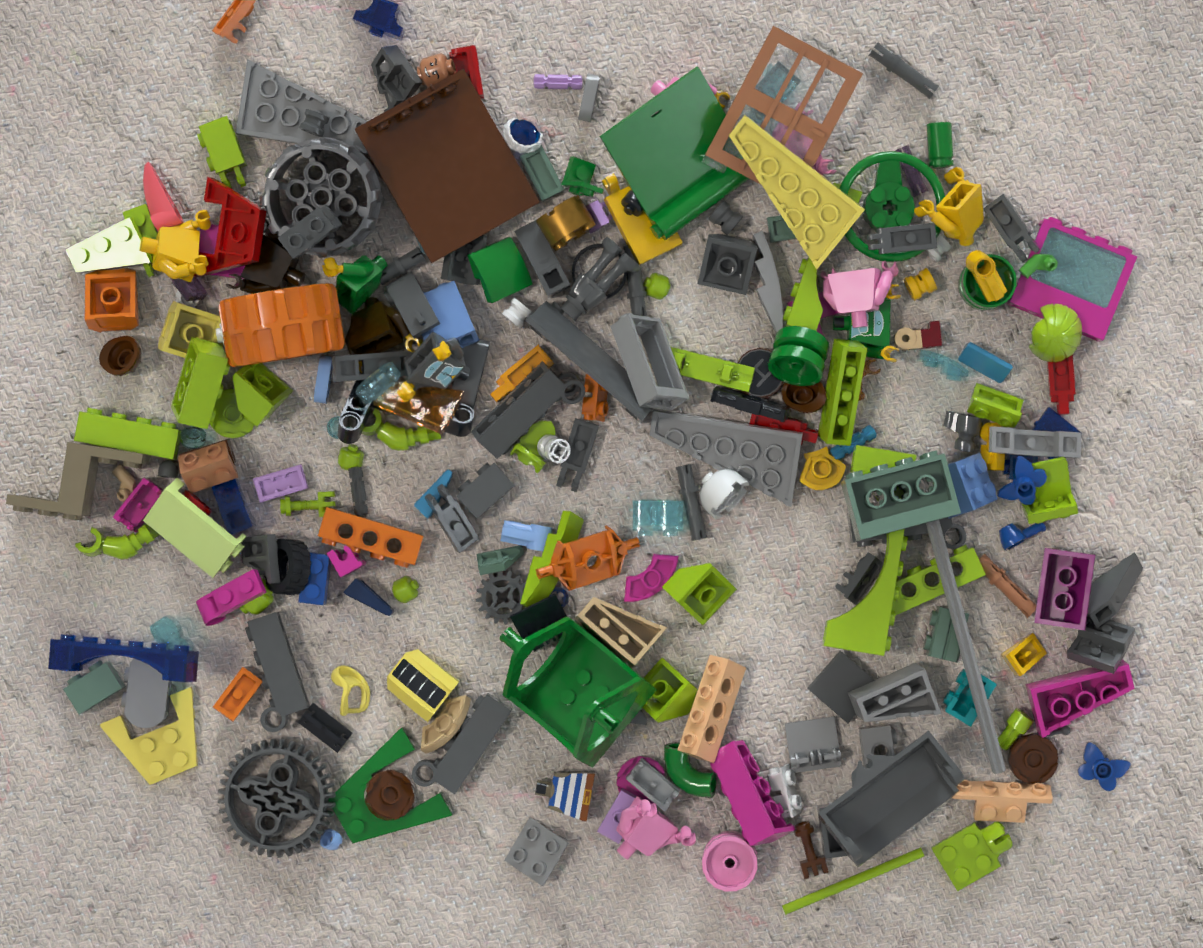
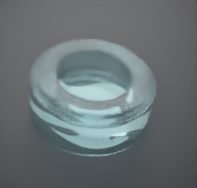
M186 427L181 431L180 442L186 448H200L206 443V432L199 427Z

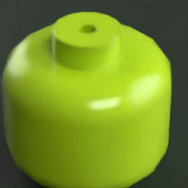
M652 273L650 278L646 277L643 286L646 287L647 296L658 300L666 297L670 289L669 278L659 273Z
M349 444L348 447L340 449L338 464L344 470H349L352 467H361L364 453L358 450L357 445Z
M404 576L393 582V595L401 603H407L418 596L417 589L419 584L415 579L412 580L409 576Z

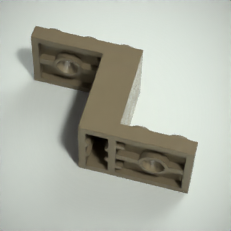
M67 442L58 501L7 494L6 504L13 505L12 510L33 513V509H38L39 515L58 516V513H63L64 519L82 520L83 516H90L99 462L117 465V460L123 461L122 466L142 469V464L149 465L151 455Z

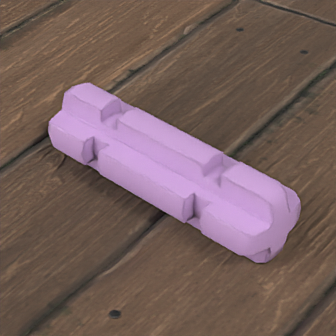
M544 74L534 75L533 84L536 89H544V87H548V89H568V87H572V89L580 90L582 89V76L572 75V77H568V75L548 74V77H546Z

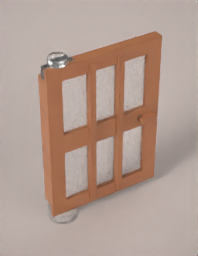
M779 24L778 28L773 26L701 162L722 173L729 167L759 183L748 163L729 137L732 130L743 116L746 115L813 168L863 73L792 36V29L782 24Z

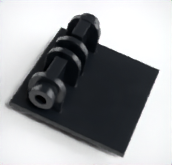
M556 594L510 616L523 639L567 617ZM563 632L557 635L558 639L561 638ZM541 643L540 645L536 646L533 649V651L535 652L536 650L544 647V643Z

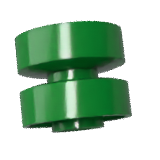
M987 254L995 262L996 270L1007 289L1004 297L997 301L987 302L972 272L966 266L961 271L958 279V289L960 296L970 307L981 311L992 310L1006 303L1012 297L1017 284L1016 273L1012 265L1001 256ZM984 260L978 263L977 269L983 266Z

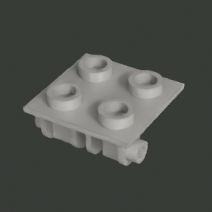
M834 716L785 723L791 770L794 773L842 766Z
M529 817L504 861L544 887L569 842H567L566 838L556 835Z

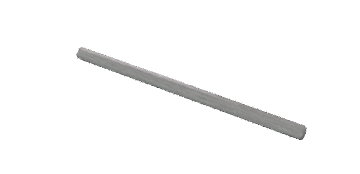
M939 520L928 522L926 525L991 769L994 774L1004 772L1006 768Z

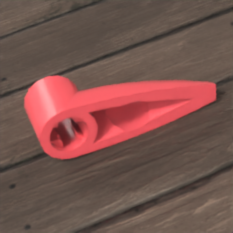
M147 162L144 165L143 186L146 203L151 215L150 218L155 228L159 231L161 227H172L184 223L152 164Z

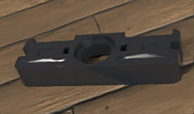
M716 386L713 389L710 400L711 402L734 407L737 410L776 419L780 422H785L790 412V407L785 404L722 386Z

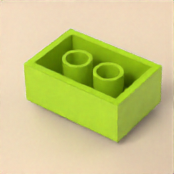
M191 337L171 404L178 423L208 429L209 422L214 421L216 415L215 402L217 398L220 399L223 392V384H221L223 375H227L230 368L228 357H226V353L220 343Z

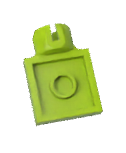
M974 821L931 847L957 891L1001 867L998 857L1009 850L1013 843L1009 834H1005V827L999 821L985 828H979Z

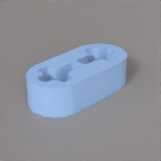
M321 355L319 359L314 391V402L327 404L333 371L331 356Z

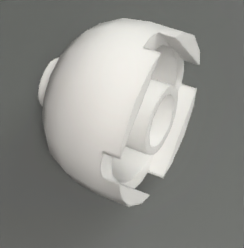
M730 469L719 470L715 473L709 472L701 482L703 484L700 491L701 504L715 520L723 517L720 514L723 510L730 512L740 502L747 492L743 487L749 486V483L740 474Z

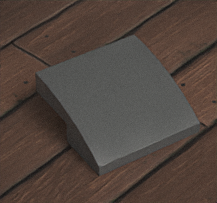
M1087 618L1085 630H1078L1077 638L1067 650V658L1114 674L1129 648L1135 634V628L1112 620H1108L1096 628Z
M839 651L807 689L848 724L856 715L848 692L875 680L842 651Z

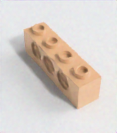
M709 655L678 751L696 759L711 763L715 762L746 667L726 658Z

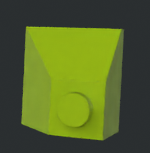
M263 363L246 365L233 375L238 410L247 421L255 424L257 427L267 420L294 391Z
M710 563L680 568L662 586L702 626L737 590Z
M662 657L644 677L657 690L642 707L658 723L688 715L698 691L692 683Z

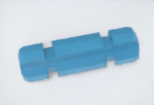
M871 425L866 426L862 429L861 433L857 432L852 435L851 446L836 445L831 448L832 456L836 460H841L845 457L846 453L850 454L853 452L855 445L863 446L867 440L870 442L876 438V431Z

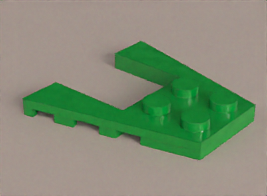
M403 727L335 792V797L329 798V801L336 803L332 809L352 844L453 815L441 793L410 809L406 815L397 820L385 821L377 818L369 811L365 803L364 791L367 782L373 777L372 774L415 750Z

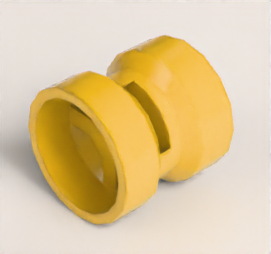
M927 268L920 270L916 276L910 275L903 279L914 301L920 299L922 294L926 292L932 293L937 290L936 283Z

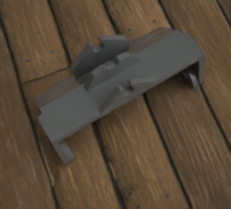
M927 731L895 756L866 755L868 764L863 767L862 761H858V766L851 774L852 788L818 813L820 821L857 867L861 866L959 792L956 786L964 781L965 777L930 731Z

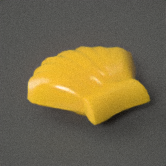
M827 446L814 452L804 453L806 463L799 478L803 485L813 490H825L840 482L846 466L843 462L834 459L833 456L828 454Z

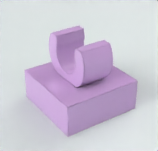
M597 200L586 206L596 226L589 230L590 234L604 227L613 218L611 214L605 215L603 208L606 206L605 202L599 203Z

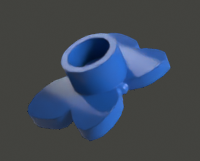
M1018 456L1015 462L1016 478L1013 479V482L999 489L997 496L1007 500L1019 499L1022 504L1031 505L1035 501V487L1044 485L1047 475L1043 469L1033 470L1031 462L1022 456Z
M1087 742L1083 754L1086 763L1080 765L1077 771L1082 779H1096L1104 790L1112 791L1116 787V778L1122 777L1128 771L1131 764L1126 760H1109L1104 758L1102 752L1095 744Z

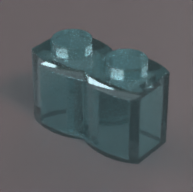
M633 500V531H638V536H653V531H663V536H678V531H683V501Z
M170 615L164 616L150 626L152 636L160 645L165 647L168 659L176 667H183L198 656L195 645L189 638L183 635L182 627L174 617Z

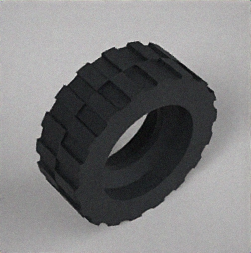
M277 539L280 583L269 584L267 582L268 577L264 575L269 590L275 594L298 595L305 589V585L309 581L308 578L311 573L310 552L303 541Z

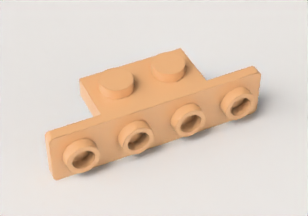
M968 780L958 784L956 787L959 792L951 797L952 799L975 800L973 816L976 821L1018 823L1025 822L1027 803L1051 804L1053 801L1051 786L1048 784Z

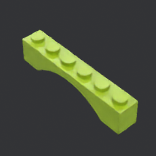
M833 183L837 188H840V184ZM850 188L848 196L859 204L862 192ZM808 256L807 259L803 258L798 273H801L802 276L800 282H795L790 296L794 297L791 307H786L783 320L786 321L785 327L800 326L817 331L823 308L818 297L816 285L817 269Z

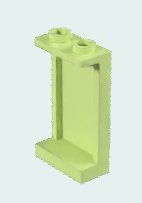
M176 478L164 489L143 521L212 578L220 571L224 574L233 563L230 560L231 557L236 558L245 547L242 545V542L247 536L242 533L238 538H235L180 493L185 484Z

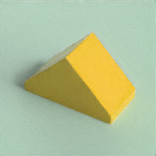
M1031 633L1001 653V656L1013 674L1020 677L1044 657L1047 652L1035 634Z

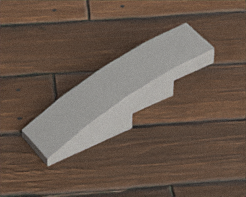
M760 231L752 236L754 243L758 245L757 249L762 259L754 263V266L764 285L757 288L756 293L775 333H777L778 330L783 328L780 284L772 253L763 231Z

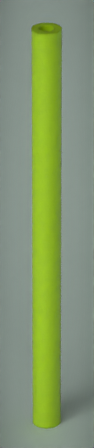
M921 847L784 904L782 908L785 915L925 857Z

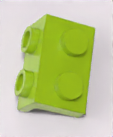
M976 383L967 412L974 414L978 418H985L996 422L1003 427L1015 428L1022 415L1020 411L1024 400Z

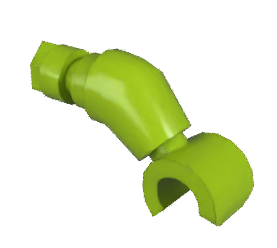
M377 408L373 411L376 422L370 427L365 426L362 434L366 436L378 434V439L390 449L397 451L409 450V447L416 446V442L426 444L429 441L441 439L440 430L425 425L418 426V430H413L412 428L398 427L389 422L384 424L380 411Z
M145 524L138 529L139 532L136 534L132 532L128 536L124 534L123 536H106L104 538L97 529L91 527L90 533L96 537L95 544L90 548H85L81 542L75 543V546L88 557H95L103 552L105 555L124 560L137 555V551L143 548L142 544L145 542L147 544L151 543L160 534L148 524Z

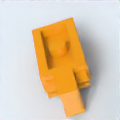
M538 344L500 376L496 381L499 387L490 396L497 403L521 383L542 361L549 368L554 365V362Z

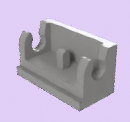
M643 758L626 775V780L652 802L656 803L664 812L668 809L673 799L679 795L680 789Z

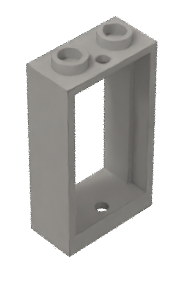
M632 313L620 316L619 320L610 327L639 407L673 410L688 400L689 396L661 320L649 316L633 315ZM639 336H641L643 345H644V347H645V350H646L647 356H648V358H649L651 367H652V369H653L655 378H656V380H657L658 386H656L654 377H653V375H652V372H651L650 366H649V364H648L646 355H645V353H644L642 344H641V342H640Z

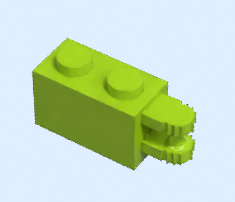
M228 116L198 126L201 133L197 134L201 147H206L209 157L206 158L210 171H215L220 176L222 183L229 188H232L226 174L235 171L238 184L241 187L246 186L241 168L247 166V163Z

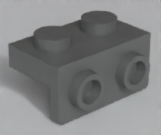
M482 235L444 256L441 279L455 281L460 284L479 285L480 279L474 278L467 255L486 247L487 236Z

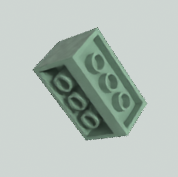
M936 450L920 455V460L914 462L912 457L895 462V467L888 468L887 464L872 467L870 469L871 473L863 475V471L860 470L845 475L846 480L841 482L856 541L961 514L945 453L938 455ZM921 480L928 484L929 488L926 489V493L923 489L919 488ZM896 486L904 492L901 496L902 499L894 495ZM871 493L879 497L877 506H874V503L869 501Z

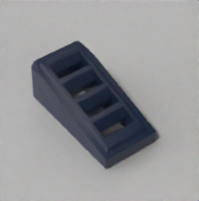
M355 578L343 592L345 595L384 615L391 616L395 612L361 578Z

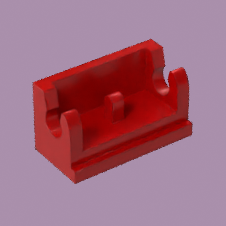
M476 45L451 49L449 56L455 64L456 73L464 69L479 97L484 98Z

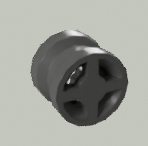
M306 109L304 113L306 118L300 124L299 129L315 136L323 137L324 125L329 122L330 118L316 111Z

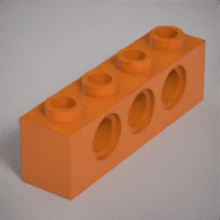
M330 507L325 509L318 536L322 537V543L336 546L337 542L346 544L352 552L360 554L361 549L371 552L370 557L382 561H384L385 556L395 559L394 564L406 568L409 567V564L415 565L423 540V535ZM342 524L352 526L353 533L350 537L342 538L338 534V529ZM373 531L376 533L377 541L373 545H366L363 542L362 537L365 532ZM392 538H396L401 542V548L397 552H390L387 549V542Z

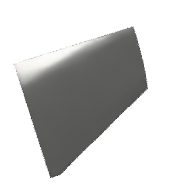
M397 45L382 47L371 64L373 73L377 78L379 94H385L388 108L384 112L412 97L422 84V80Z

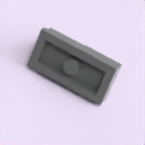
M868 552L865 557L859 560L854 575L848 572L843 574L848 579L849 583L847 586H841L837 583L836 589L845 594L844 597L850 602L857 605L882 568L883 562Z

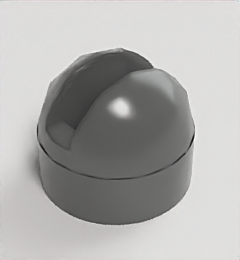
M171 460L163 461L158 468L157 476L178 478L177 464Z

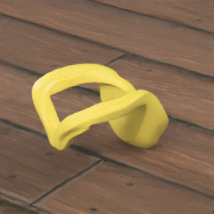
M341 665L336 667L331 673V680L337 686L343 687L339 709L340 715L346 716L348 713L365 711L370 702V689L366 680L359 672L349 666ZM358 686L361 689L360 708H349V693L353 687Z

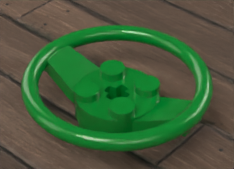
M886 151L875 153L856 163L844 177L839 189L848 196L851 185L858 175L868 167L878 163L874 189L868 193L863 201V208L865 209L863 212L864 220L874 230L878 228L907 226L911 223L914 216L915 204L910 190L902 186L900 162L914 167L926 177L934 191L936 206L945 197L940 180L927 164L903 152ZM887 202L894 206V210L891 211L892 215H888L887 210H883V206L887 205ZM935 225L937 239L941 229ZM852 227L845 234L847 240L859 252L879 261H904L914 258L925 251L879 254V250H868V245L855 234Z

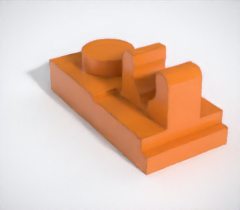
M234 0L212 31L236 44L238 40L233 36L232 31L239 29L245 33L246 27L239 21L250 15L256 0Z
M242 667L213 708L234 722L261 686L262 680Z

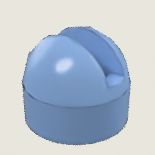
M327 829L321 835L320 845L327 850H337L339 845L342 844L340 833L333 829Z

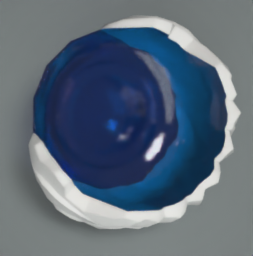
M513 118L504 125L503 137L511 150L518 151L520 154H529L541 147L542 134L537 131L531 122Z

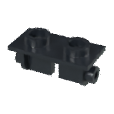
M315 703L311 704L298 721L300 725L337 753L353 734Z

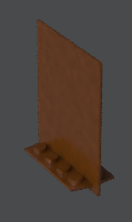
M464 69L435 85L431 84L426 90L355 128V132L431 263L483 234H487L490 230L540 203Z

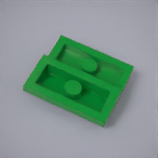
M506 237L467 255L474 278L481 281L487 303H494L533 285L525 262L511 237Z

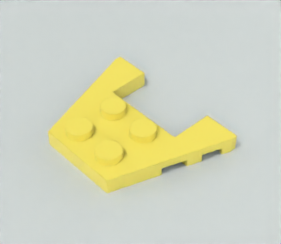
M192 687L170 695L179 720L132 739L122 715L100 724L102 730L149 785L198 765Z

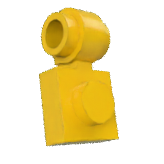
M996 422L985 423L981 427L980 437L987 442V445H981V456L987 464V470L1004 471L1005 454L989 452V428L991 426H1002Z

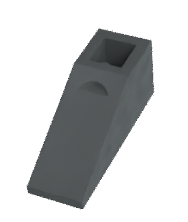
M536 220L515 230L514 232L547 297L550 298L571 287Z
M1135 552L1092 582L1087 618L1096 628L1119 612L1141 574L1143 567Z

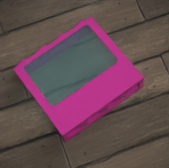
M1049 217L1048 220L1044 218L1039 223L1040 229L1035 238L1040 251L1035 253L1031 250L1026 262L1034 254H1050L1057 260L1058 266L1054 271L1036 270L1028 279L1021 274L1015 291L1007 304L1044 319V316L1040 311V307L1048 304L1066 305L1068 308L1073 309L1077 313L1078 318H1080L1083 336L1098 342L1103 341L1138 256L1133 255V251L1127 247L1119 245L1116 248L1108 245L1109 240L1105 238L1086 236V231L1078 227L1072 226L1071 229L1062 226L1063 222L1056 218Z

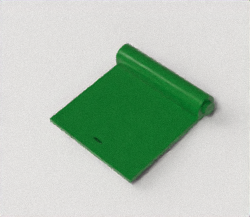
M697 66L599 136L652 224L650 229L657 239L662 237L664 240H667L749 180L748 177L705 155L726 114ZM728 137L722 150L743 160L733 141Z

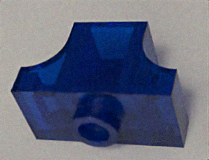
M373 0L368 9L355 11L354 23L368 28V33L382 38L383 35L402 41L405 33L403 27L397 23L400 11L399 4L388 0Z

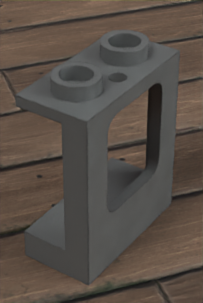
M326 204L322 208H316L279 236L278 239L291 257L295 259L305 254L342 226V224Z

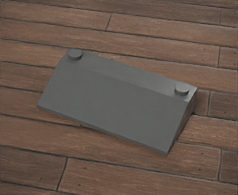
M546 301L525 320L527 326L545 341L549 340L622 404V408L639 423H642L654 409L639 407L626 369L563 316L564 311L556 302L550 304Z

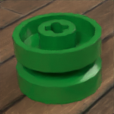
M784 327L778 330L775 335L773 351L768 362L769 371L774 377L791 385H814L822 379L825 368L824 362L829 352V342L822 334L807 327Z

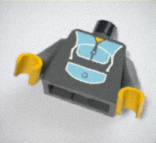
M432 332L405 362L409 380L407 382L404 381L401 385L402 389L397 391L398 396L404 402L411 400L415 395V391L421 387L433 386L444 389L455 378L465 381L469 377L470 368L465 366L464 351L456 338L446 340L437 333Z

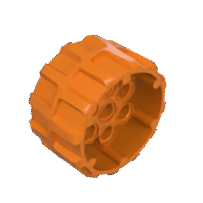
M330 283L237 296L220 301L218 306L226 357H228V364L232 367L341 350L345 346L337 290Z

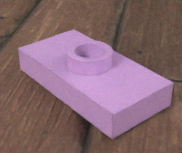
M302 464L253 478L260 503L309 489Z
M622 788L597 832L619 844L622 836L616 829L620 821L621 812L630 807L636 795Z

